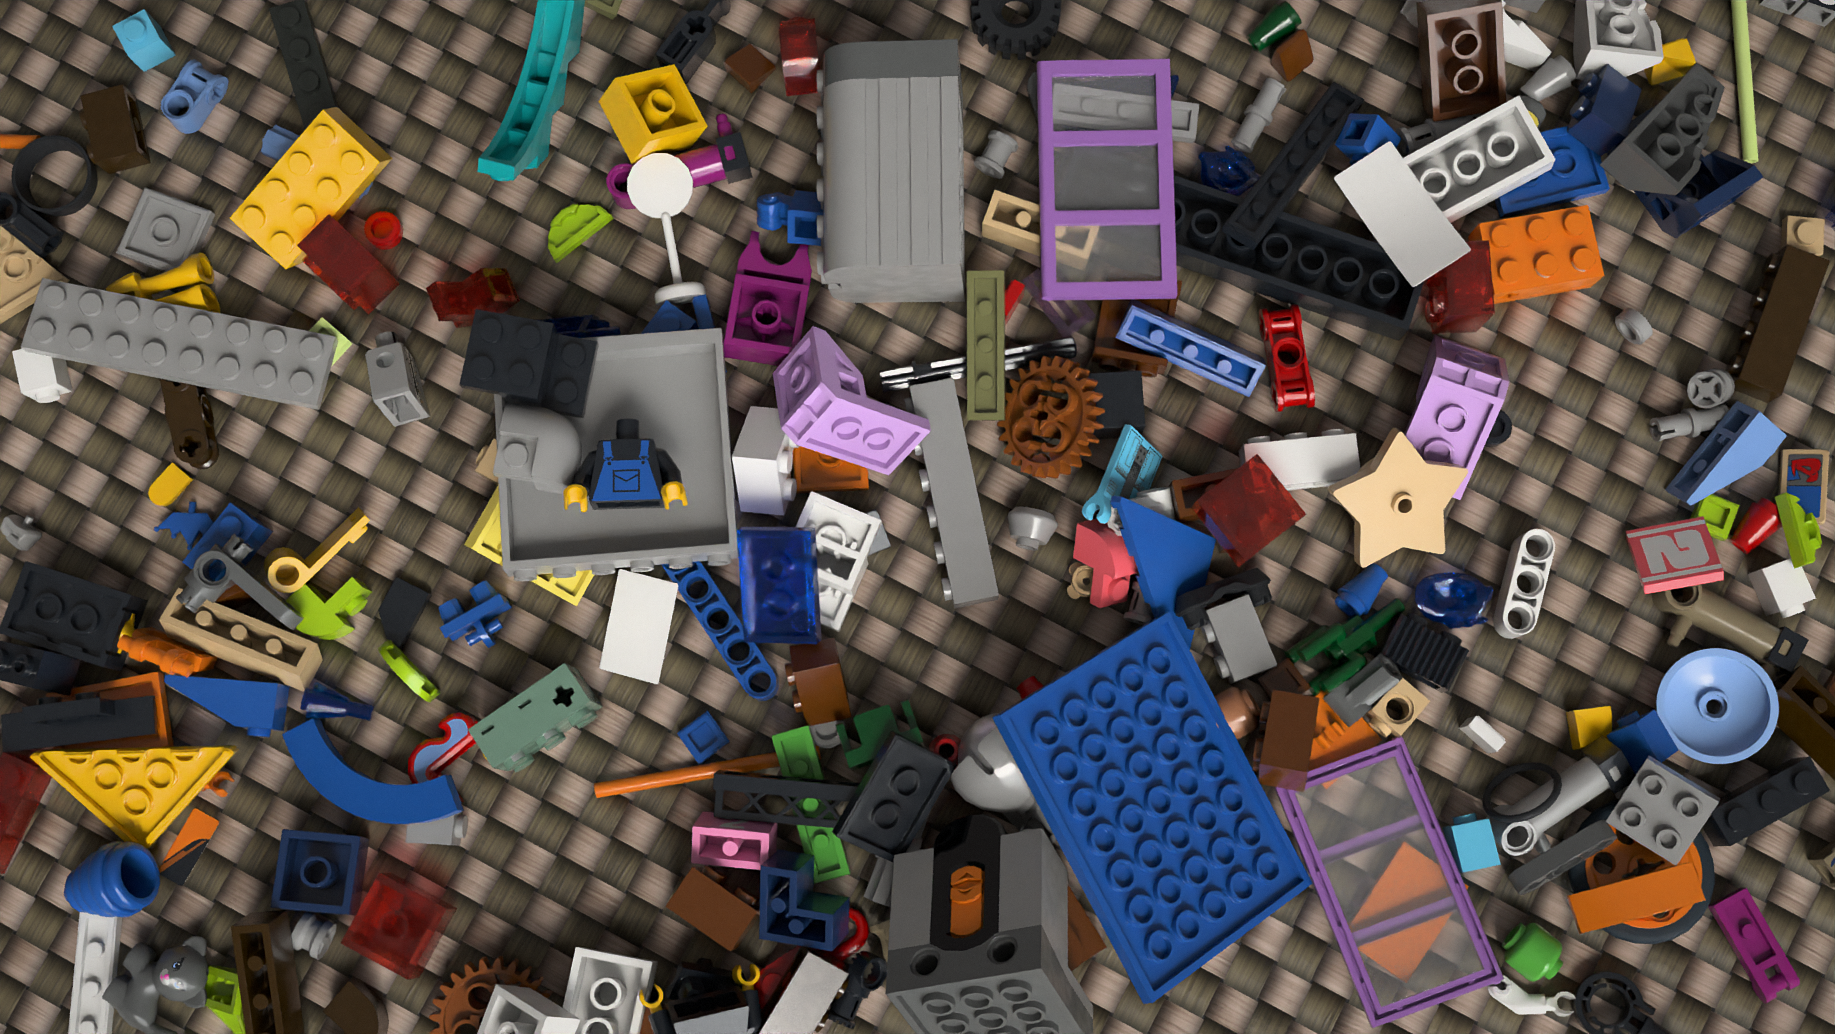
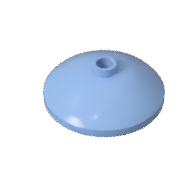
M1710 648L1690 653L1679 659L1668 669L1658 687L1656 712L1678 750L1683 754L1705 763L1727 764L1748 758L1767 743L1777 724L1779 702L1772 680L1759 664L1736 651ZM1711 699L1718 701L1720 704V711L1717 714H1711L1707 711L1706 704Z

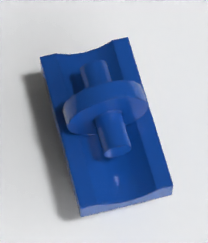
M485 580L469 590L477 604L475 608L465 612L457 598L451 599L438 607L444 623L439 628L445 638L450 637L452 641H455L476 629V631L465 636L470 646L481 640L488 648L496 644L492 634L504 627L499 618L488 624L486 622L508 611L512 606L506 597L499 594L490 582Z

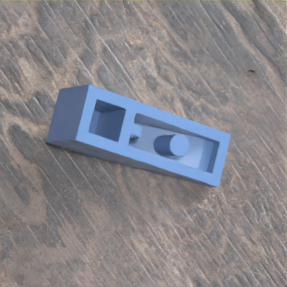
M1736 401L1665 490L1683 502L1693 505L1763 466L1769 457L1775 453L1777 447L1787 435L1760 411Z

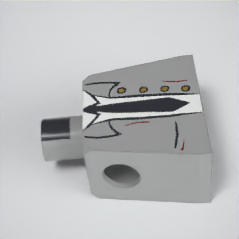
M383 332L375 337L377 348L368 350L365 354L374 403L394 427L430 417L414 358L403 343L399 342L397 333Z

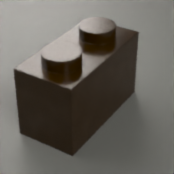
M123 84L80 95L83 109L79 110V116L83 127L89 134L90 142L86 144V148L93 164H97L108 174L151 163L135 95Z

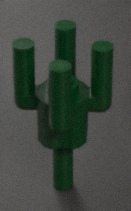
M1395 598L1365 621L1354 614L1342 624L1336 622L1330 626L1322 625L1285 651V656L1295 664L1300 659L1307 662L1323 650L1326 657L1333 664L1307 683L1311 687L1309 691L1313 695H1317L1322 690L1329 694L1366 666L1367 659L1363 654L1378 644L1374 632L1405 611V607L1398 598Z

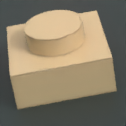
M1786 216L1782 219L1781 249L1788 244L1819 257L1823 255L1825 219Z

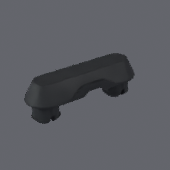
M1254 568L1186 592L1176 598L1175 615L1183 617L1187 629L1195 630L1208 624L1209 619L1204 607L1221 597L1228 599L1241 593L1249 594L1254 607L1264 605L1270 602L1273 597L1268 587L1271 579L1259 568Z

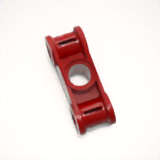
M1293 304L1290 305L1289 309L1268 311L1266 308L1259 309V329L1265 347L1274 410L1282 412L1284 407L1305 405L1307 408L1314 407L1315 391L1313 380L1309 373L1299 306ZM1278 353H1290L1294 357L1295 363L1285 364L1281 362Z

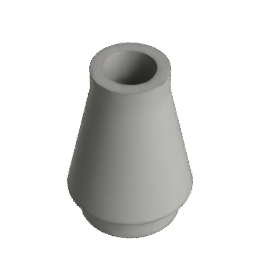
M1558 55L1554 59L1548 58L1528 82L1518 90L1520 96L1531 97L1539 102L1571 87V81L1576 79V73L1563 56Z

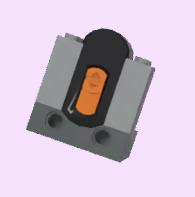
M984 814L967 815L955 819L945 826L935 838L933 848L915 849L908 853L894 855L885 994L916 1034H1093V1005L1068 967V873L1042 828L1024 829L1017 833L1008 834L996 818Z

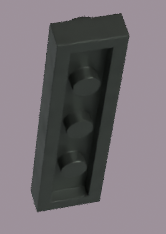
M294 0L269 8L304 129L306 130L323 109L338 107L308 4L305 0Z

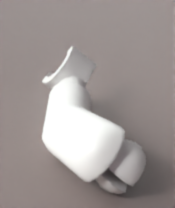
M1503 975L1504 979L1499 984L1488 985V991L1493 998L1519 1015L1545 1014L1546 1011H1553L1558 1016L1566 1017L1574 1012L1564 1011L1557 1005V1000L1560 997L1570 1000L1576 999L1569 992H1560L1554 997H1545V994H1528L1505 975Z

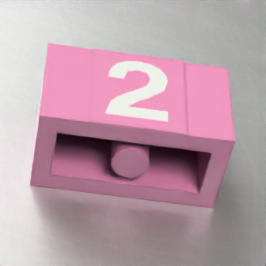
M702 812L692 828L691 863L760 870L761 865L776 852L777 823L714 817L713 812Z

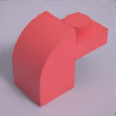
M1097 518L1077 523L1073 558L1094 568L1090 604L1098 608H1104L1127 601L1130 575L1139 572L1134 557L1128 554L1123 537L1117 536L1115 531L1108 527L1107 523H1100Z

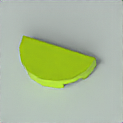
M572 204L561 210L551 221V228L548 234V249L555 262L558 263L612 221V215L601 206L589 204Z
M1785 492L1775 496L1794 569L1814 563L1816 549L1821 548L1822 544L1820 529L1813 513L1806 514L1802 507L1796 503L1800 499L1795 495Z
M391 640L385 641L378 648L379 653L391 669L422 699L431 703L440 694V690Z

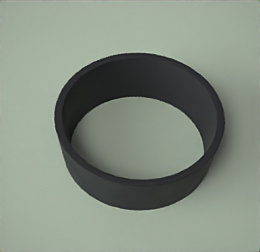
M57 135L38 138L25 146L15 159L11 175L12 185L18 198L28 207L52 216H67L84 208L95 194L98 181L96 168L84 149L72 139ZM57 151H71L81 155L87 163V179L80 194L70 203L58 208L46 209L39 206L33 199L30 191V177L36 164L45 156Z

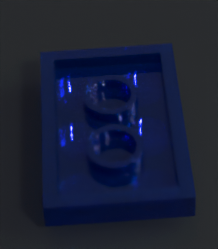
M739 528L737 530L744 642L818 644L822 639L815 528Z

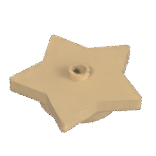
M1392 428L1376 457L1365 463L1356 474L1328 487L1329 493L1351 515L1355 522V562L1364 568L1402 547L1437 554L1445 553L1443 510L1467 476L1468 469L1459 464L1423 460L1404 433L1396 428Z

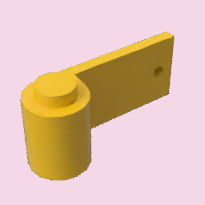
M358 507L305 560L290 548L281 547L271 551L265 558L263 565L270 585L281 593H292L300 589L348 541L353 544L367 531L368 527L366 524L370 521L369 518Z

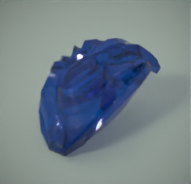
M1225 146L1226 151L1199 153L1201 180L1205 186L1240 196L1246 190L1253 187L1260 178L1255 173L1253 162L1248 157H1245L1243 152L1234 150L1230 146Z
M1436 573L1422 578L1418 583L1415 591V602L1419 611L1432 621L1443 623L1449 629L1469 628L1475 624H1483L1488 621V618L1483 617L1482 613L1486 609V604L1492 598L1493 588L1492 586H1485L1475 577L1464 573Z

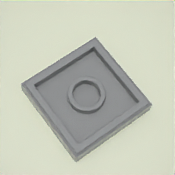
M145 187L116 253L121 257L163 272L180 266L190 255L199 253L215 214L205 208Z

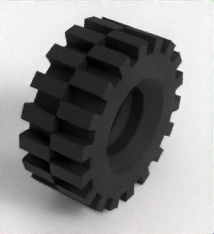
M971 0L973 33H978V42L982 47L985 44L989 45L988 52L996 55L998 50L1002 51V59L1010 60L1011 53H1015L1018 60L1026 59V52L1029 51L1034 57L1040 54V47L1043 46L1046 49L1051 44L1052 36L1055 37L1057 34L1062 0ZM1019 1L1028 6L1030 15L1023 23H1009L1002 16L1003 6L1008 2Z

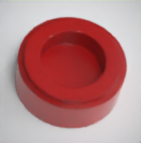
M379 211L372 214L366 220L364 233L373 246L378 249L387 250L400 243L403 237V226L394 214L387 211Z

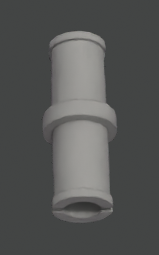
M1272 78L1264 80V84L1253 104L1248 105L1245 109L1244 114L1246 117L1235 137L1231 140V143L1241 151L1247 153L1253 151V147L1264 127L1269 126L1272 122L1273 117L1271 114L1282 94L1286 91L1283 84Z
M1722 404L1701 410L1687 408L1683 409L1680 414L1660 418L1655 417L1650 420V425L1657 426L1649 427L1650 433L1656 442L1684 435L1687 438L1697 437L1700 432L1714 430L1729 409L1726 405Z

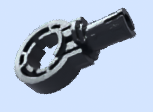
M1614 972L1594 973L1584 978L1575 989L1573 995L1576 999L1572 1000L1573 1013L1579 1025L1589 1034H1609L1604 1032L1605 1028L1612 1029L1610 1034H1624L1619 1028L1628 1034H1673L1654 1022L1651 1017L1633 1007L1635 1005L1649 1015H1653L1656 1010L1643 1001L1637 986L1621 974ZM1601 978L1614 979L1623 984V988L1613 983L1609 984V988L1617 990L1622 995L1625 1005L1624 1013L1617 1022L1609 1025L1598 1021L1595 1016L1589 1017L1592 1023L1599 1026L1596 1030L1585 1019L1581 1002L1584 1000L1585 1013L1592 1012L1590 1001L1593 994L1598 989L1607 987L1606 983L1594 986L1593 982ZM1588 987L1589 990H1588V992L1586 993V995L1584 996L1583 993H1584V991L1586 990V988ZM1628 990H1629V992H1630L1631 995H1632V999H1631V997L1629 996V994H1628V992H1627ZM1631 1017L1638 1021L1636 1026L1629 1023Z

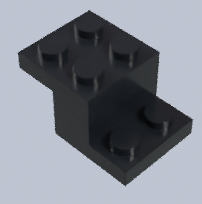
M476 309L459 385L465 389L501 395L506 403L546 408L562 415L584 418L599 344L593 340L560 335L555 325L550 322Z

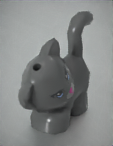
M192 936L184 940L181 945L167 948L157 962H154L156 952L153 947L143 942L136 944L123 962V965L131 972L132 977L126 974L115 977L105 990L102 999L111 1004L130 1026L141 1030L145 1034H178L176 1031L156 1023L158 999L162 995L170 1001L183 1002L187 1007L195 1009L205 1007L208 998L205 985L209 973L208 962L205 957L207 940L201 936Z

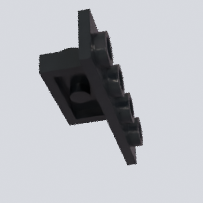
M84 692L75 694L74 701L62 702V697H44L37 699V705L22 707L23 712L1 715L3 753L158 734L156 701L153 695L111 700L101 698L100 692Z

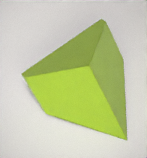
M208 965V980L205 985L208 998L205 1006L234 1034H246L237 969Z

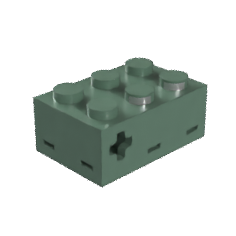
M564 663L476 723L468 731L492 768L504 771L513 769L516 773L529 766L535 760L532 755L545 747L548 751L562 743L566 739L564 733L577 725L580 729L598 717L596 711L603 706L579 670ZM574 691V694L570 697L573 703L567 707L566 705L570 702L568 695Z

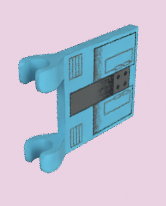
M1124 425L1097 493L1082 508V514L1087 520H1092L1095 511L1100 509L1096 518L1100 523H1107L1111 517L1110 501L1112 496L1132 499L1137 497L1138 492L1149 490L1163 456L1131 425Z

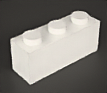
M1344 429L1326 430L1322 432L1321 437L1307 438V433H1292L1285 435V440L1270 441L1269 436L1253 437L1248 439V444H1243L1239 450L1240 467L1246 466L1252 494L1327 487L1356 474L1360 469L1356 433L1344 434Z

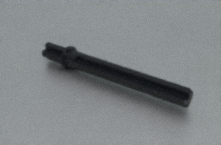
M1065 337L1005 348V370L1030 366V361L1032 360L1041 362L1043 356L1053 359L1055 356L1066 359L1075 358L1077 355L1075 340L1073 337ZM967 355L920 364L911 361L909 366L881 370L879 373L882 390L887 392L948 378L967 377Z

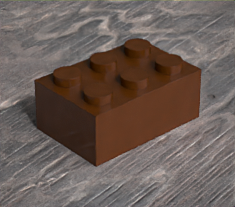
M1427 0L1416 2L1422 102L1424 110L1433 122L1489 112L1506 103L1502 0Z

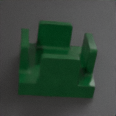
M908 699L901 701L910 727L908 731L900 732L898 730L889 705H884L854 717V723L862 743L861 747L857 749H852L843 722L835 725L846 760L852 771L872 764L890 731L896 732L924 746Z

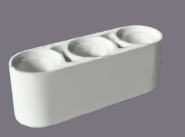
M1543 529L1529 530L1516 538L1511 546L1493 617L1495 630L1504 638L1513 639L1532 631L1537 623L1555 551L1553 537ZM1528 539L1535 541L1539 545L1540 554L1538 557H1534L1527 552L1526 542ZM1518 575H1523L1530 581L1531 590L1529 593H1525L1518 588ZM1509 611H1515L1521 616L1522 625L1520 629H1515L1509 624Z

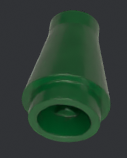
M1283 1L1279 5L1275 3L1256 27L1246 35V38L1255 51L1260 53L1266 47L1296 33V28L1302 21L1287 1Z

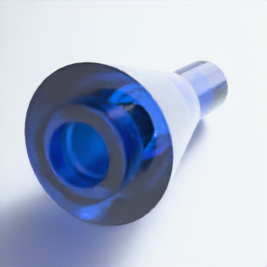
M318 682L314 683L313 688L306 687L300 707L301 710H306V718H345L350 716L371 721L374 712V706L353 702L351 699Z

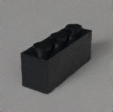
M1810 756L1791 758L1721 797L1718 805L1702 828L1714 847L1732 846L1826 794L1830 789Z

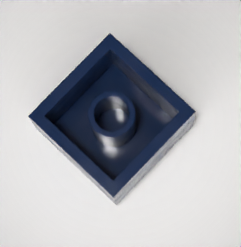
M282 829L270 908L358 916L369 839L353 835Z

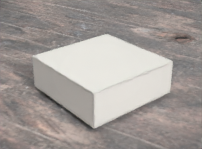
M1480 716L1467 718L1459 727L1487 754L1498 752L1506 743L1505 738Z

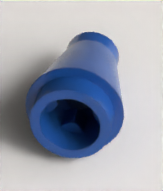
M1375 563L1368 565L1365 570L1337 590L1336 605L1349 617L1354 614L1359 617L1367 615L1383 583L1388 578V574Z

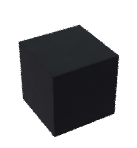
M1142 371L1090 373L1088 378L1098 381L1093 391L1103 394V397L1096 402V407L1105 409L1104 413L1096 416V421L1102 423L1104 427L1094 429L1093 434L1099 440L1118 439L1124 425L1127 424L1131 425L1142 435L1145 428Z

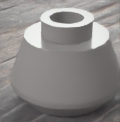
M1015 507L1008 513L1010 537L1017 540L1016 546L1019 548L1037 551L1039 545H1046L1058 527L1055 516L1043 510L1030 507Z

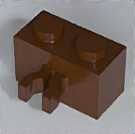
M835 637L790 646L791 662L785 663L789 686H797V690L792 691L796 713L803 712L806 725L814 726L852 718Z

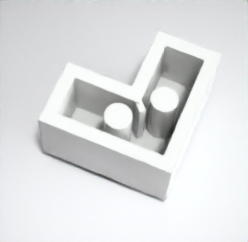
M750 406L733 451L732 462L740 511L784 515L788 502L795 499L797 483L795 478H791L790 472L793 464L792 453L794 448H799V445H796L781 429L778 408Z

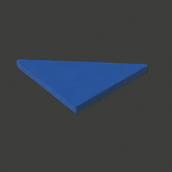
M1112 496L1110 502L1112 507L1118 510L1123 525L1120 531L1129 556L1134 557L1139 572L1136 578L1145 603L1150 604L1154 618L1170 612L1190 650L1195 630L1187 629L1183 617L1175 615L1176 598L1186 592L1205 586L1216 538L1122 496Z

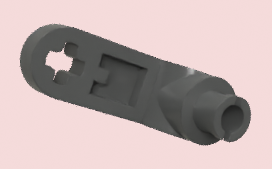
M235 533L223 547L215 543L208 552L198 557L192 570L184 577L188 586L176 596V599L181 604L186 603L185 607L196 613L206 600L215 603L226 589L237 584L288 628L294 630L304 619L298 610L241 562L254 549L248 543L245 544V540ZM219 559L226 566V574L221 580L215 581L209 575V567L212 562Z

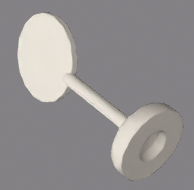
M653 153L642 157L629 173L627 192L632 204L642 214L651 218L662 219L673 284L659 288L654 295L655 303L657 306H662L666 300L673 305L691 303L694 300L693 297L706 294V289L699 282H682L671 216L679 214L688 205L693 194V179L688 167L677 157L667 153Z

